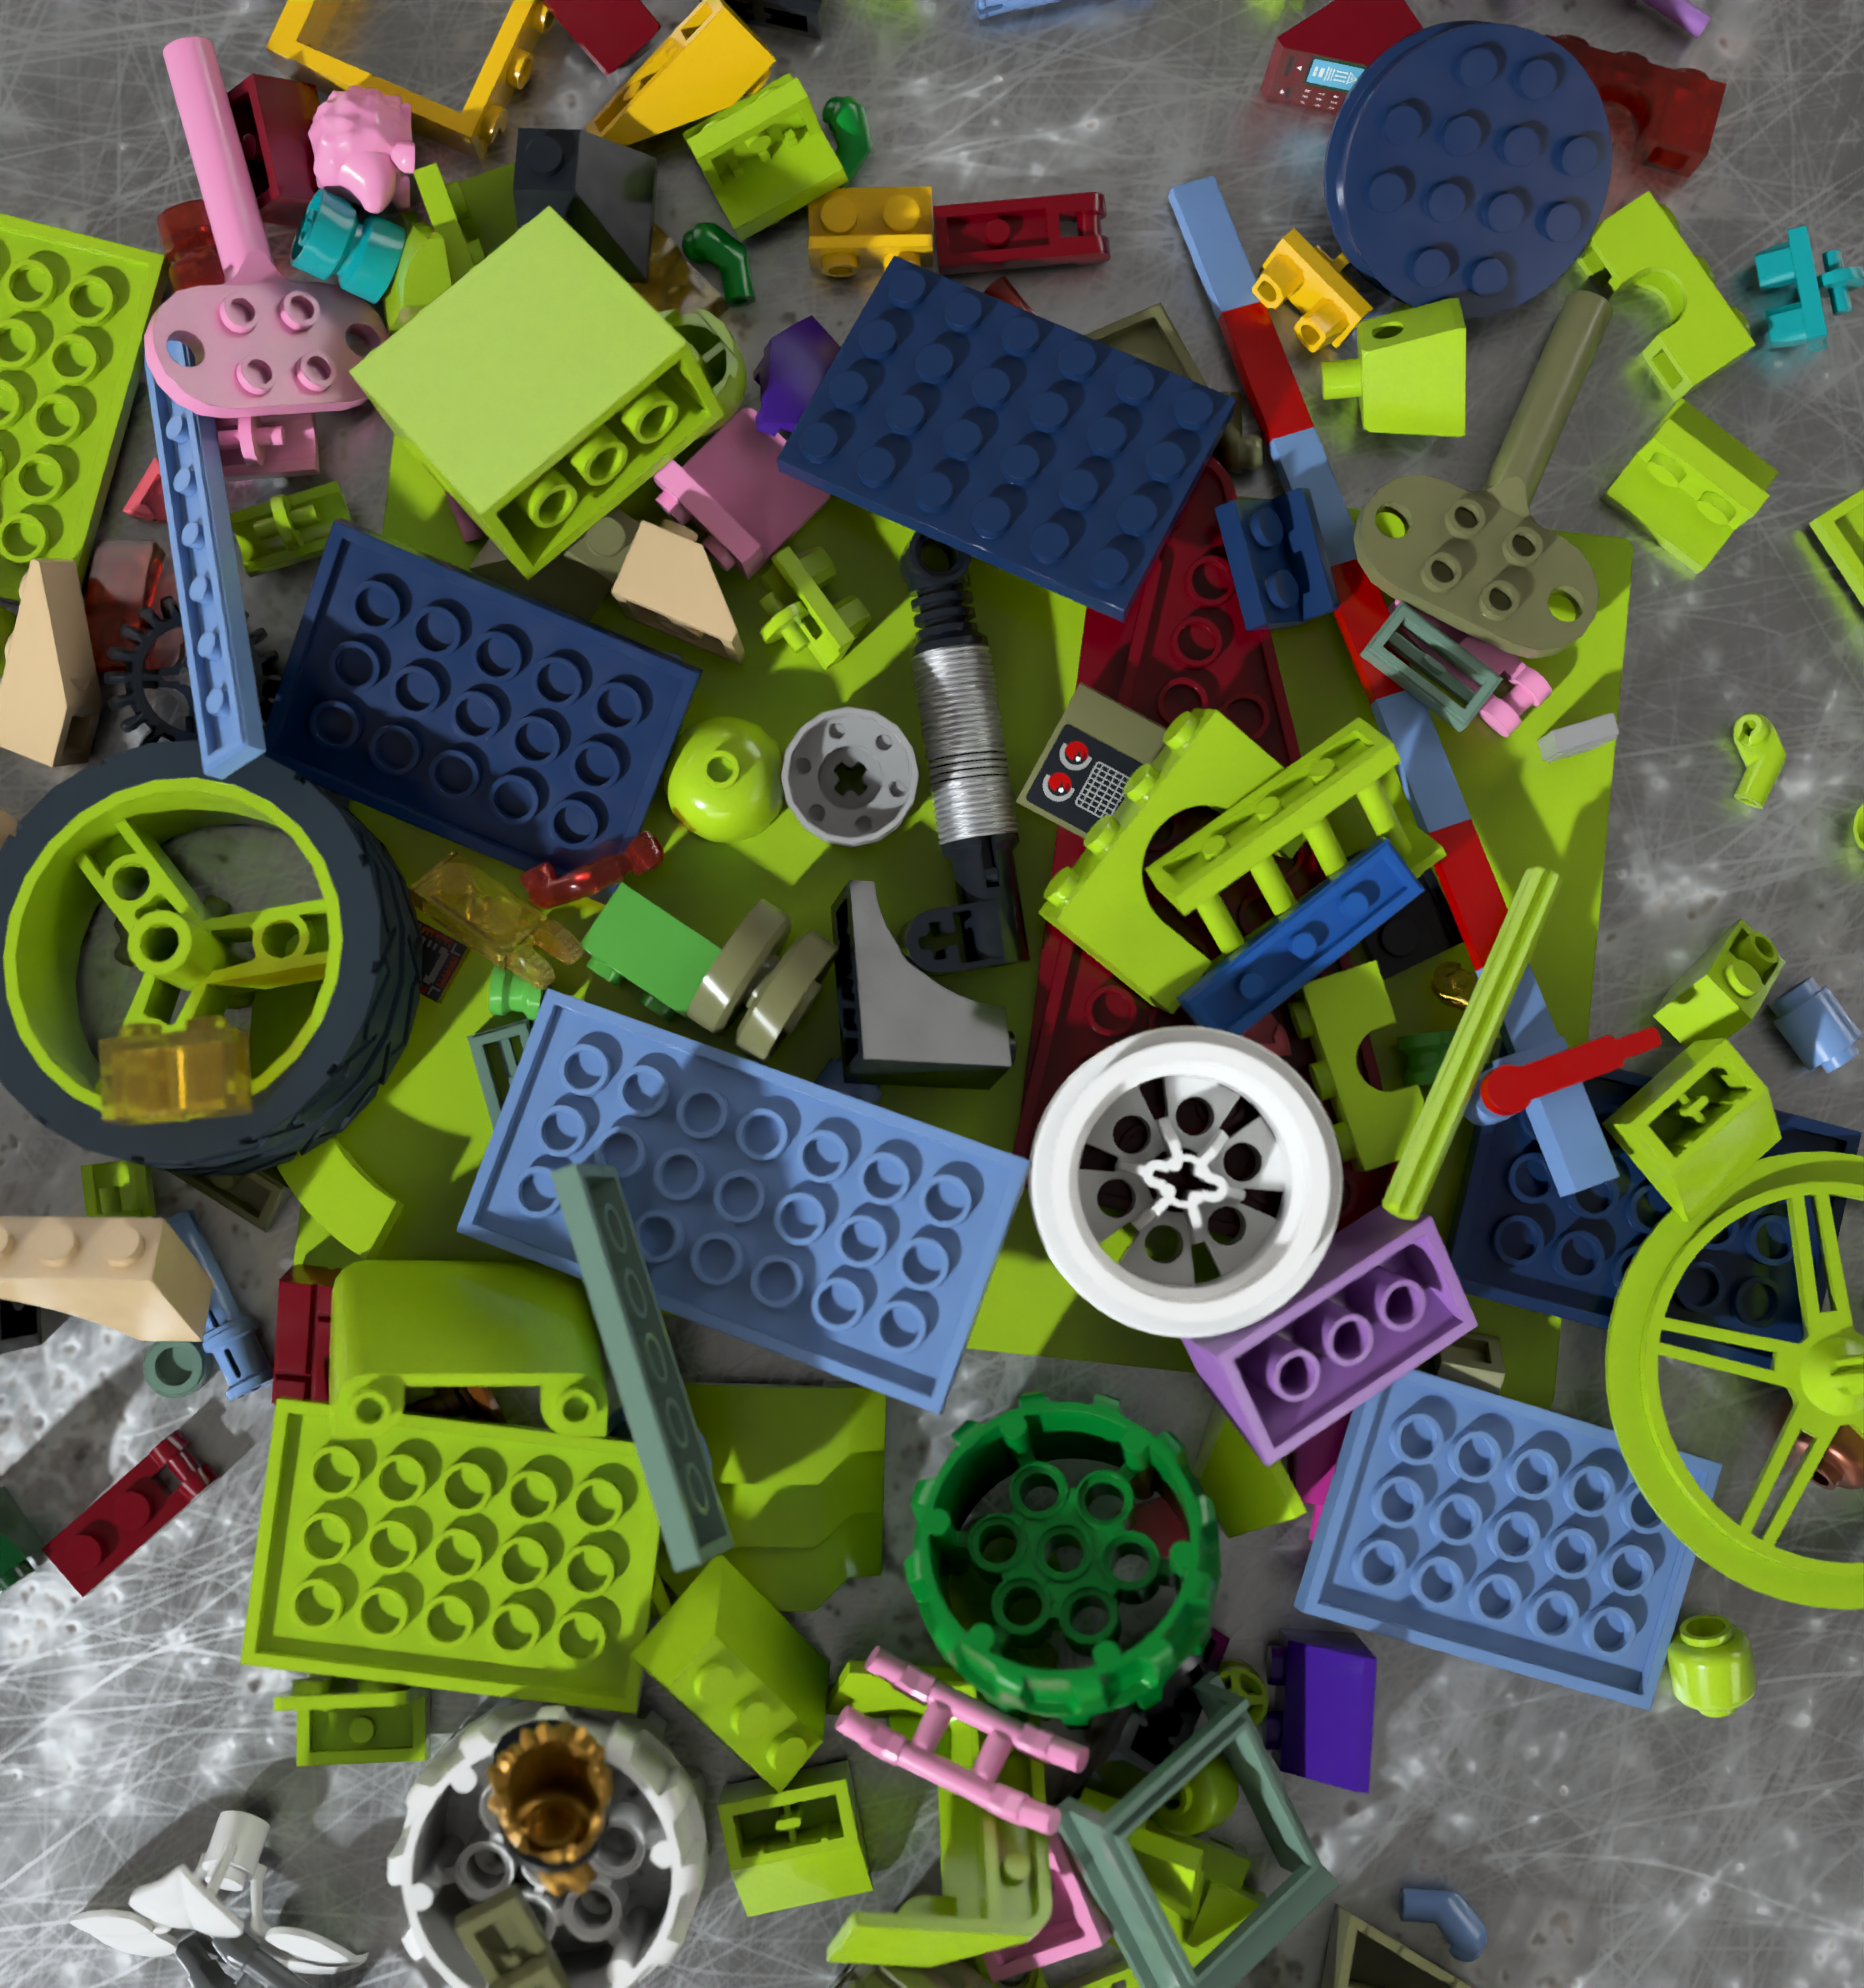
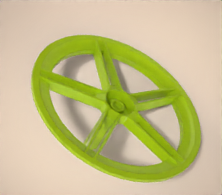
M1827 1151L1795 1152L1757 1160L1690 1222H1683L1673 1208H1671L1653 1227L1639 1246L1625 1271L1614 1300L1608 1325L1605 1352L1607 1398L1610 1417L1619 1448L1639 1490L1660 1520L1679 1541L1701 1560L1726 1577L1756 1592L1782 1601L1815 1608L1864 1609V1561L1844 1563L1822 1561L1803 1557L1774 1546L1838 1428L1842 1425H1849L1864 1439V1336L1854 1330L1829 1196L1864 1201V1156ZM1804 1196H1810L1831 1308V1311L1820 1312ZM1786 1200L1804 1331L1803 1339L1798 1344L1665 1318L1673 1292L1682 1275L1699 1251L1713 1237L1743 1215L1767 1204ZM1666 1330L1773 1352L1770 1370L1661 1343V1331ZM1658 1355L1783 1386L1788 1390L1793 1400L1792 1409L1736 1523L1720 1510L1700 1488L1686 1468L1674 1444L1662 1408L1658 1380ZM1800 1431H1803L1813 1438L1759 1537H1756L1751 1532Z

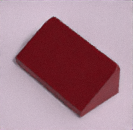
M541 0L605 76L611 75L661 29L659 22L641 0Z

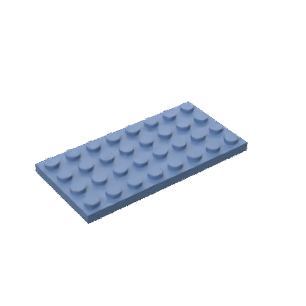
M547 988L456 1232L584 1280L550 1172L575 1163L615 1166L659 1309L933 1413L943 1414L1033 1162Z

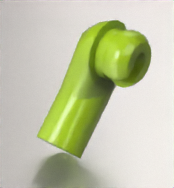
M1749 712L1740 716L1733 728L1734 742L1746 767V771L1734 793V798L1745 805L1762 809L1785 764L1786 751L1770 719L1760 713Z

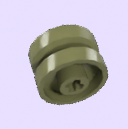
M761 899L752 908L727 941L699 986L686 1014L687 1017L713 1034H718L725 1031L736 1020L743 1009L747 1007L748 1011L735 1035V1048L761 1065H765L772 1058L788 1034L792 1035L821 992L823 987L821 984L840 950L839 947L811 930L801 934L783 957H779L792 930L791 917L764 899Z

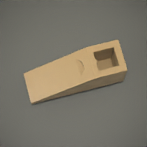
M31 558L29 569L20 583L19 596L21 602L14 631L9 636L5 645L6 664L0 685V747L50 767L88 763L103 703L76 562L70 559Z

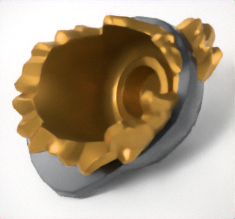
M555 1719L533 1720L518 1725L502 1735L492 1752V1765L487 1767L486 1772L493 1791V1796L488 1799V1808L496 1814L497 1824L505 1849L511 1858L527 1870L536 1873L542 1884L553 1895H562L564 1888L575 1894H583L587 1892L588 1885L595 1880L596 1876L589 1861L598 1852L610 1826L609 1800L614 1792V1784L610 1783L612 1770L605 1765L606 1748L598 1744L596 1737L589 1734L584 1726L576 1728L570 1721Z

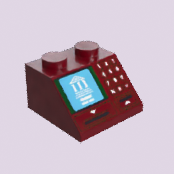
M1334 0L1276 38L1260 90L1268 100L1337 114L1349 90L1359 76L1379 55L1402 38L1424 28L1405 0Z

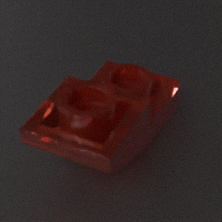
M98 540L85 604V614L97 673L125 672L126 664L113 661L107 656L109 648L113 646L122 647L127 650H131L133 646L118 633L122 625H132L142 633L146 630L139 621L136 612L144 606L153 610L151 605L166 553L155 540ZM156 641L145 657L143 669L149 668Z

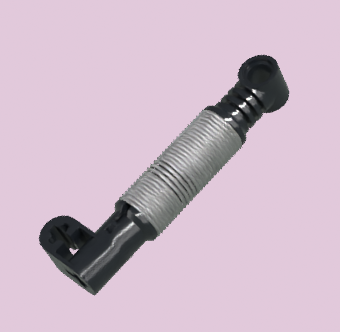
M915 532L900 556V572L904 582L908 585L909 595L918 597L911 601L912 612L920 613L913 617L914 626L916 628H923L916 632L917 641L910 649L912 658L910 661L913 664L911 668L914 670L912 673L915 677L913 680L916 683L914 687L917 689L915 693L918 695L916 699L919 702L917 706L920 708L918 712L921 714L919 718L922 720L920 723L923 727L921 731L924 733L922 737L925 739L923 744L926 745L924 748L926 751L925 756L926 760L929 761L927 765L930 769L928 775L932 777L929 782L933 784L930 789L932 790L931 794L934 795L932 800L934 801L933 806L936 808L934 813L937 814L935 819L938 820L936 825L939 827L937 831L940 833L938 838L941 839L939 844L941 845L942 854L951 860L958 905L930 909L912 917L901 927L897 936V944L923 973L933 977L1030 961L1013 854V850L1019 843V829L1016 828L1018 823L1015 816L1016 810L1013 809L1015 804L1012 803L1014 801L1012 797L1013 791H1011L1012 785L1009 784L1011 778L1008 777L1010 771L1007 770L1009 764L1006 762L1008 756L1005 755L1006 748L1003 747L1005 741L1003 740L1004 735L1001 728L1002 722H1000L1001 716L998 709L999 703H997L995 678H993L991 653H989L990 647L988 646L987 637L978 631L977 623L969 622L976 617L975 607L966 606L973 602L972 592L965 590L971 586L968 566L972 556ZM935 546L943 550L949 560V570L936 572L929 569L922 560L921 548ZM960 915L967 958L966 963H960L958 944L950 945L937 951L935 959L930 949L921 950L919 938L929 934V927H931L933 937H945L956 932L953 916Z

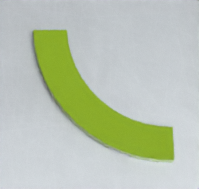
M299 934L294 935L288 941L285 948V956L290 955L296 950L299 944ZM324 979L256 991L251 1012L249 1036L250 1081L263 1074L292 1045L312 1014ZM336 1136L303 1156L298 1151L293 1160L277 1165L279 1172L294 1196L317 1223L337 1241L365 1260L376 1259L405 1204L373 1181L352 1158L351 1154L344 1150Z

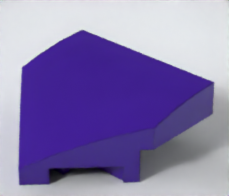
M812 315L772 337L764 348V357L753 371V380L760 385L761 409L756 415L757 431L775 436L780 429L792 432L841 348Z

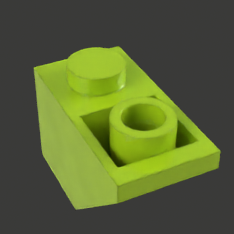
M1740 918L1670 987L1653 1017L1685 1048L1698 1040L1728 1039L1754 1019L1786 962L1779 956L1775 945L1766 935L1754 931Z

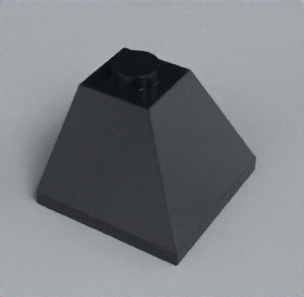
M518 128L513 182L518 230L550 205L627 283H649L658 161L656 157L583 130Z

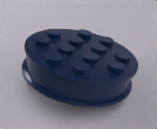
M1461 20L1436 24L1402 38L1379 55L1359 76L1344 99L1329 136L1324 162V196L1328 219L1343 254L1350 261L1352 267L1373 287L1389 297L1413 307L1449 298H1459L1463 317L1476 318L1498 314L1529 301L1547 289L1572 265L1588 242L1601 215L1607 197L1612 163L1611 135L1603 102L1593 81L1575 57L1550 38L1530 29L1508 24Z

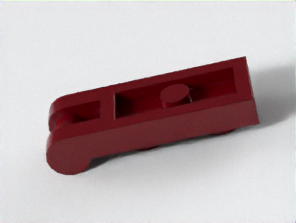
M1097 192L933 206L939 275L1070 263L1082 266L1105 263L1111 258L1109 238L1102 235L1101 220L1107 216L1105 196ZM1072 221L1077 223L1078 236L1061 238L1060 222Z
M180 1429L174 1431L161 1441L140 1463L41 1549L82 1597L92 1593L220 1479V1475L209 1463L202 1466L188 1450L192 1443ZM166 1467H169L182 1482L174 1492L158 1476Z

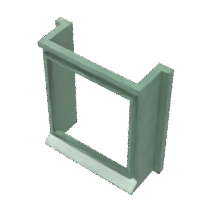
M1209 1671L1192 1687L1200 1704L1203 1706L1208 1722L1105 1815L1070 1796L1056 1807L1061 1811V1821L1058 1830L1140 1988H1234L1340 1885L1321 1864L1247 1711V1708L1250 1706L1247 1699L1226 1690L1219 1675L1212 1671ZM1223 1750L1280 1867L1293 1874L1203 1960L1192 1968L1126 1837Z

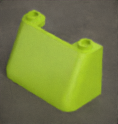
M363 1260L353 1262L345 1267L336 1277L332 1290L328 1375L332 1439H369L380 1437L392 1430L401 1419L404 1407L405 1386H540L541 1413L552 1430L560 1435L571 1437H605L607 1433L608 1398L600 1332L584 1280L535 1261Z

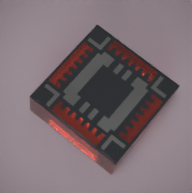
M417 919L423 938L422 985H419L420 994L441 1004L472 948Z

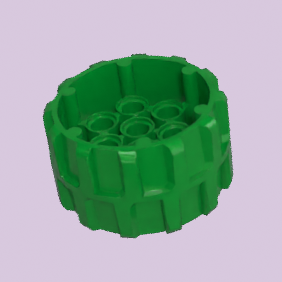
M1036 1390L1019 1395V1408L1007 1411L984 1424L973 1420H966L951 1433L955 1449L934 1478L922 1479L915 1485L910 1505L917 1524L913 1539V1553L905 1560L904 1568L907 1583L917 1601L921 1617L947 1666L953 1667L970 1685L983 1693L990 1706L1011 1716L1016 1715L1022 1710L1040 1716L1060 1718L1068 1730L1089 1729L1096 1714L1125 1707L1137 1701L1139 1708L1147 1710L1163 1699V1686L1172 1674L1191 1654L1197 1656L1203 1653L1211 1637L1212 1613L1220 1579L1222 1578L1218 1519L1213 1500L1204 1494L1190 1469L1185 1446L1171 1431L1163 1430L1158 1436L1151 1434L1145 1428L1125 1416L1119 1398L1099 1393L1095 1394L1093 1405L1081 1402L1050 1401L1043 1391ZM1057 1459H1088L1104 1462L1120 1469L1118 1472L1101 1469L1091 1472L1075 1488L1068 1487L1066 1478L1060 1469L1051 1463H1047V1461ZM1014 1474L1009 1485V1496L1013 1507L1010 1515L1003 1513L988 1514L980 1518L971 1527L970 1533L961 1532L960 1530L967 1517L986 1493L998 1483ZM1045 1486L1057 1491L1058 1497L1056 1502L1047 1510L1034 1511L1024 1506L1025 1497L1036 1487ZM1156 1491L1178 1517L1188 1541L1176 1542L1170 1549V1559L1160 1558L1155 1543L1147 1535L1133 1530L1137 1519L1135 1498L1146 1500L1152 1497ZM1102 1495H1113L1124 1503L1121 1512L1116 1517L1108 1520L1097 1519L1088 1510L1091 1503ZM1006 1537L1017 1543L1015 1554L1004 1563L994 1564L983 1558L986 1546L996 1538ZM1073 1546L1083 1553V1559L1077 1568L1064 1573L1057 1572L1048 1566V1560L1057 1548ZM1127 1555H1138L1148 1561L1150 1566L1143 1578L1127 1582L1119 1579L1113 1573L1115 1564ZM969 1560L973 1561L982 1579L988 1584L997 1586L992 1596L991 1606L997 1623L994 1630L985 1623H978L971 1627L967 1633L954 1618L949 1593V1576L964 1574L969 1567ZM1160 1586L1174 1587L1176 1600L1165 1618L1138 1645L1121 1654L1117 1646L1122 1634V1623L1118 1609L1120 1604L1140 1605L1151 1600L1159 1591ZM1032 1598L1042 1605V1611L1038 1619L1032 1624L1016 1626L1007 1620L1009 1608L1019 1599ZM1088 1607L1100 1608L1109 1616L1108 1623L1101 1632L1088 1636L1074 1630L1072 1625L1078 1612ZM1055 1630L1063 1632L1066 1642L1073 1651L1080 1656L1093 1658L1095 1665L1076 1670H1042L1008 1661L1006 1656L1014 1646L1026 1649L1041 1646L1051 1637Z

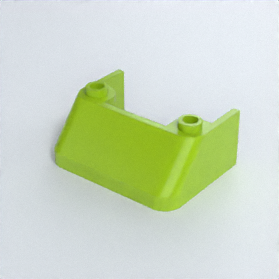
M849 1660L827 1697L825 1714L840 1715L843 1709L849 1705L869 1718L886 1719L887 1727L908 1737V1740L911 1741L928 1705L924 1706L893 1689L891 1684L866 1670L865 1664L867 1661ZM917 1666L937 1677V1680L990 1705L983 1693L970 1685L954 1668ZM1021 1710L1013 1716L1025 1723L1028 1721L1041 1728L1040 1715ZM952 1717L935 1753L971 1771L988 1734ZM1012 1747L995 1783L998 1784L999 1782L1046 1804L1043 1762L1030 1758ZM938 1785L942 1896H915L906 1901L897 1914L854 1911L827 1947V1962L933 1967L1030 1941L1047 1924L1052 1912L1048 1835L1027 1826L1021 1827L987 1812V1809Z

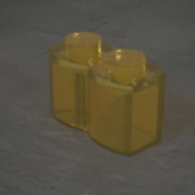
M206 1016L190 1018L186 1020V1030L162 1033L161 1024H127L119 1027V1037L99 1040L102 1122L118 1126H136L192 1119L231 1117L253 1113L249 1033L235 1027H229L228 1018Z

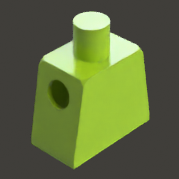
M1449 298L1371 318L1357 325V358L1321 362L1323 400L1359 397L1363 429L1369 432L1447 437L1465 436L1466 325L1459 298Z

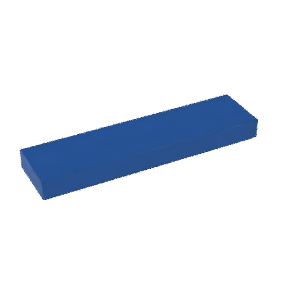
M1380 837L1177 996L1176 999L1197 1027L1222 1030L1240 1036L1425 889L1388 838Z

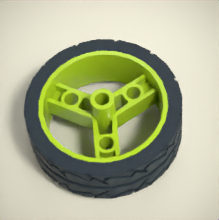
M198 740L153 742L105 757L97 768L92 763L52 788L18 823L16 836L13 837L9 834L0 849L1 1084L34 1119L85 1150L189 1177L194 1176V1174H199V1177L245 1176L290 1162L296 1157L298 1151L301 1156L305 1155L342 1132L376 1097L379 1084L384 1085L408 1044L420 1001L419 985H422L423 938L412 895L404 877L385 844L353 813L307 778L297 775V772L263 754L223 780L204 774ZM246 823L281 830L293 838L312 865L324 899L214 918L159 845L173 836L209 825ZM149 880L150 883L147 891L139 898L141 887ZM102 899H104L129 933L128 952L131 961L139 970L145 972L103 1069L90 1051L79 1019L76 991V975L81 944L94 910ZM299 934V944L296 950L290 955L285 956V948L288 941L294 935ZM252 942L255 954L235 943ZM324 979L310 1018L289 1049L263 1074L225 1097L184 1108L226 1009H239L251 1004L254 1001L256 991ZM183 989L190 992V995L176 1022L172 1025L170 1020L180 991ZM165 1040L164 1054L155 1063V1051L159 1044Z

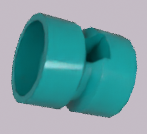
M319 189L308 204L300 221L291 247L289 265L324 281L336 274L338 275L340 289L376 304L387 290L395 274L403 252L406 231L405 228L374 213H369L363 218L358 219L356 210L353 209V204L324 189Z

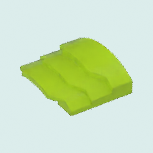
M682 1377L697 1428L704 1436L712 1460V1476L735 1545L722 1552L721 1555L777 1611H816L848 1578L881 1576L887 1395L854 1382L824 1381L823 1386L709 1383L699 1382V1377ZM662 1532L657 1570L674 1593L680 1597L713 1558L699 1565L675 1572Z

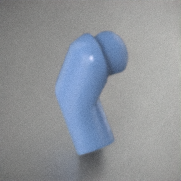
M1400 1889L1398 1905L1401 1921L1435 1923L1451 1946L1450 1954L1459 1961L1472 1962L1480 1957L1482 1950L1488 1942L1486 1926L1462 1895L1447 1890Z

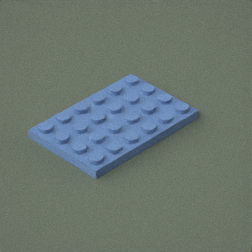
M1413 1369L1352 1410L1293 1606L1306 1614L1650 1711L1696 1555L1679 1541L1660 1520L1639 1490L1619 1448L1613 1429ZM1678 1450L1686 1468L1697 1484L1713 1500L1723 1464Z

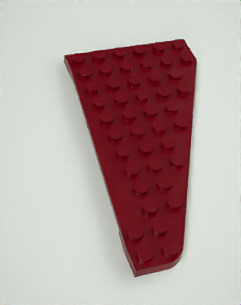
M1211 456L1124 623L1086 606L1075 691L1080 682L1167 729L1179 715L1186 711L1191 713L1194 708L1218 710L1286 769L1299 760L1301 754L1270 630L1246 631L1215 512L1216 507L1238 498L1228 472ZM1200 805L1174 814L1156 830L1144 854L1142 882L1146 898L1156 915L1212 961L1222 953L1198 910L1194 909L1184 916L1155 887L1145 870L1221 815L1206 805ZM1060 825L1057 826L1051 880L1063 868L1068 866L1072 868L1087 849L1083 844L1084 838ZM1307 839L1292 859L1272 855L1296 900L1327 879ZM1250 870L1218 893L1243 938L1274 917ZM1046 919L1020 1118L1012 1149L1013 1155L1029 1160L1033 1138L1045 1108L1064 1081L1084 1062L1100 1051L1143 1032L1167 1027H1197L1181 1005L1174 1014L1152 1006ZM1349 950L1310 981L1353 968ZM1292 994L1271 1011L1286 1031L1291 1047V1056L1279 1057L1292 1067L1309 1085L1320 1101L1331 1125H1334L1338 1122L1330 1099L1324 1101L1319 1099L1311 1079L1309 1064L1317 1062L1310 1039L1309 1037L1304 1039L1298 1037L1290 1017L1288 1003L1296 1000L1295 995ZM1367 1034L1357 1050V1068L1361 1077L1368 1085L1383 1091L1370 1034ZM1162 1077L1138 1084L1153 1119L1157 1120L1164 1117L1165 1102ZM1240 1096L1219 1129L1223 1130L1230 1137L1259 1114ZM1188 1098L1179 1104L1176 1110V1122L1184 1133L1194 1136L1200 1134L1206 1128L1209 1114L1206 1106L1201 1101L1195 1098ZM1124 1116L1118 1120L1113 1129V1140L1118 1149L1124 1153L1131 1154L1140 1150L1146 1143L1147 1131L1141 1120L1134 1116ZM1242 1143L1230 1146L1223 1158V1167L1227 1175L1238 1181L1247 1178L1253 1172L1255 1156L1252 1150ZM1084 1144L1079 1169L1115 1172V1163L1118 1158L1088 1144ZM1181 1148L1182 1154L1197 1155L1192 1151ZM1166 1151L1162 1152L1154 1160H1163L1167 1157ZM1400 1160L1368 1171H1354L1351 1161L1341 1162L1342 1200L1334 1234L1382 1204ZM1183 1161L1179 1171L1161 1172L1155 1170L1153 1172L1155 1178L1166 1180L1165 1183L1175 1187L1176 1193L1174 1198L1182 1200L1185 1190L1196 1191L1197 1189L1207 1191L1209 1188V1183L1201 1182L1199 1178L1189 1174L1190 1164ZM1028 1177L1024 1188H1028ZM1111 1179L1105 1182L1097 1194L1098 1205L1125 1212L1130 1207L1132 1201L1129 1186L1120 1179ZM1148 1187L1151 1197L1155 1199L1158 1196L1155 1188ZM1243 1190L1245 1191V1198L1240 1202L1241 1204L1276 1218L1280 1207L1282 1191ZM1172 1205L1166 1208V1210L1172 1212H1183V1208ZM1228 1206L1220 1207L1209 1217L1208 1231L1236 1237L1240 1229L1239 1216L1235 1210Z

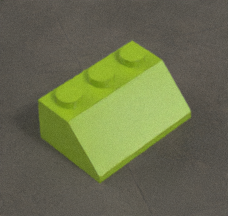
M721 1554L715 1556L631 1653L630 1657L741 1762L781 1793L823 1742L830 1664Z

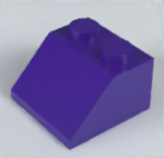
M1279 1628L1278 1646L1269 1645L1267 1651V1684L1276 1685L1274 1711L1268 1710L1263 1719L1262 1742L1266 1750H1272L1271 1756L1282 1772L1354 1792L1369 1793L1377 1658L1355 1633Z

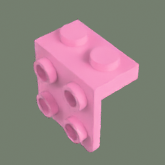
M749 407L740 409L682 467L672 459L653 475L660 493L655 501L661 509L676 523L684 526L689 522L705 538L700 543L703 545L705 552L723 570L727 572L734 566L747 580L790 540L831 497L830 493L779 471L777 458L787 441L779 433L772 436L757 431L756 415L758 412Z

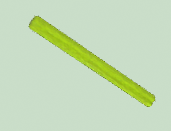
M1536 865L1530 867L1523 875L1383 1198V1208L1398 1218L1416 1220L1420 1217L1560 891L1562 877L1545 866Z

